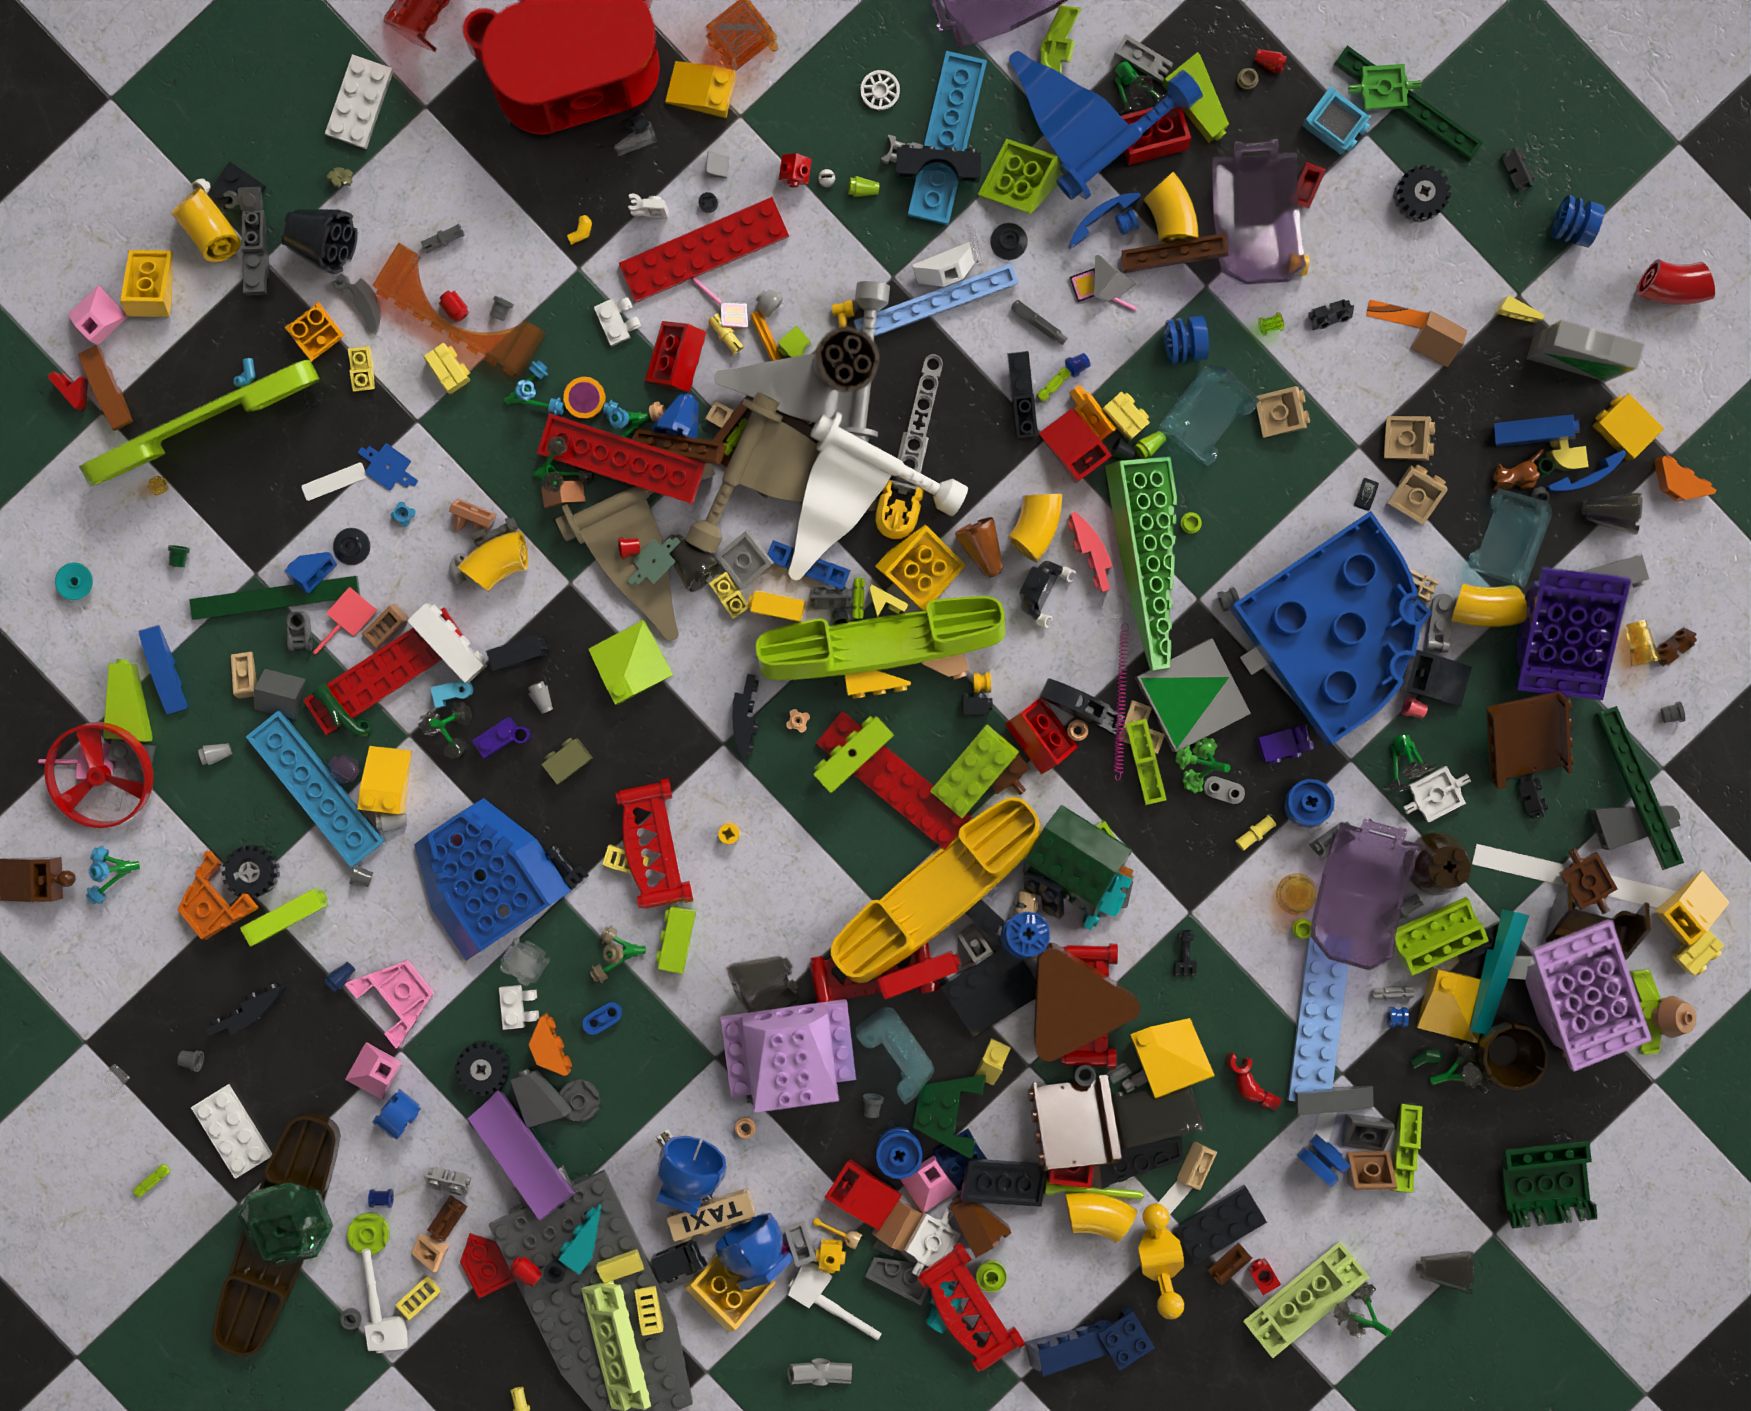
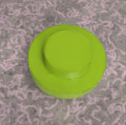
M1187 513L1182 517L1180 525L1184 532L1193 534L1199 531L1202 521L1196 513Z
M1305 918L1297 919L1292 925V933L1299 939H1307L1313 933V925Z

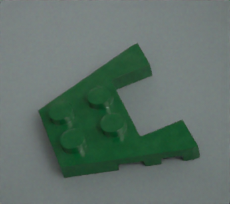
M979 1075L920 1085L913 1128L973 1159L976 1139L955 1136L961 1093L983 1095L986 1076Z

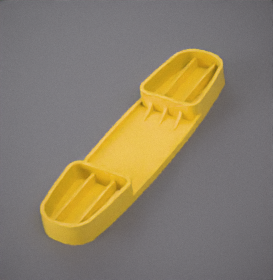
M1010 797L1003 799L964 824L959 830V836L950 843L946 850L943 848L938 850L893 887L882 899L869 902L832 942L831 956L838 968L852 981L858 983L869 982L914 953L961 917L1004 879L1032 850L1043 830L1042 823L1032 807L1021 798Z

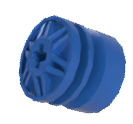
M1567 195L1555 214L1551 232L1552 238L1560 239L1562 237V240L1567 242L1573 236V244L1589 248L1595 241L1601 228L1605 211L1604 205L1588 201L1583 207V199H1575L1574 196Z
M1203 315L1188 317L1186 327H1184L1181 318H1177L1175 324L1172 319L1165 321L1164 346L1170 364H1176L1178 357L1181 363H1185L1187 352H1189L1192 361L1208 359L1209 338Z
M1026 911L1011 917L1004 923L1001 929L1000 940L1002 947L1009 955L1018 959H1026L1040 954L1046 949L1050 941L1048 923L1035 912ZM1026 929L1027 933H1031V937H1029L1028 940L1026 936H1023V932H1025Z

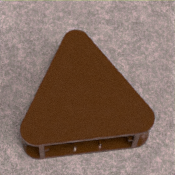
M1049 942L1046 949L1038 954L1034 1044L1036 1053L1042 1060L1048 1062L1055 1061L1128 1023L1139 1015L1140 1004L1133 992L1063 947Z

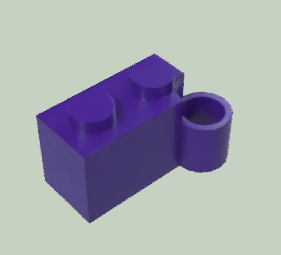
M507 717L472 741L482 757L488 758L513 741L517 743L528 742L531 738V731L527 727H518L512 717ZM520 729L525 730L527 734L526 739L523 741L517 738V732Z

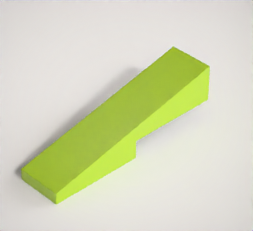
M1147 719L1126 723L1145 803L1149 805L1165 801L1166 796Z

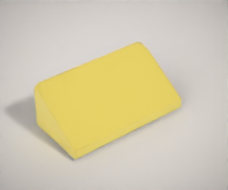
M638 1249L598 1262L596 1269L603 1283H607L644 1270V1266Z

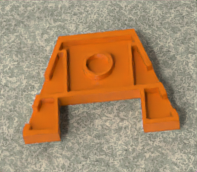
M208 850L205 851L202 865L197 867L194 873L196 877L192 885L188 886L177 909L196 934L205 940L259 908L248 894H242L231 907L208 881L222 865L214 853Z

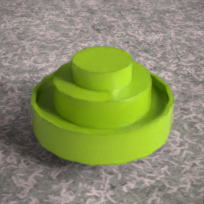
M987 1260L978 1266L976 1280L982 1290L996 1292L1004 1287L1007 1281V1273L1005 1267L1000 1262Z

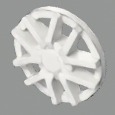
M884 70L873 71L862 81L861 97L870 109L886 110L893 107L899 98L900 86L898 80L890 72ZM880 74H883V75H886V76H889V77L886 78L884 81H882V78H881V75H880ZM874 75H878L879 81L876 83L872 77ZM870 78L872 85H865ZM892 79L894 83L888 86L886 83ZM894 87H896V94L890 91ZM864 89H872V92L864 94ZM888 94L894 97L893 101L887 98ZM866 97H873L871 103ZM875 99L880 100L879 106L873 105ZM883 100H885L888 103V105L882 106Z

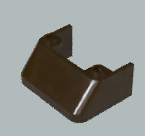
M1567 882L1553 902L1546 930V943L1605 920H1611L1626 961L1651 931L1649 903L1645 902L1636 914L1629 911H1621L1613 918L1575 909L1576 902L1572 898V883Z

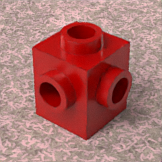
M797 153L782 155L779 180L786 182L787 186L792 188H799V185L808 184L811 159Z

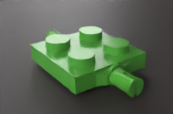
M1405 64L1364 66L1361 68V83L1359 85H1348V94L1361 93L1364 111L1406 108L1408 106V90L1421 89V80L1408 81L1405 74Z

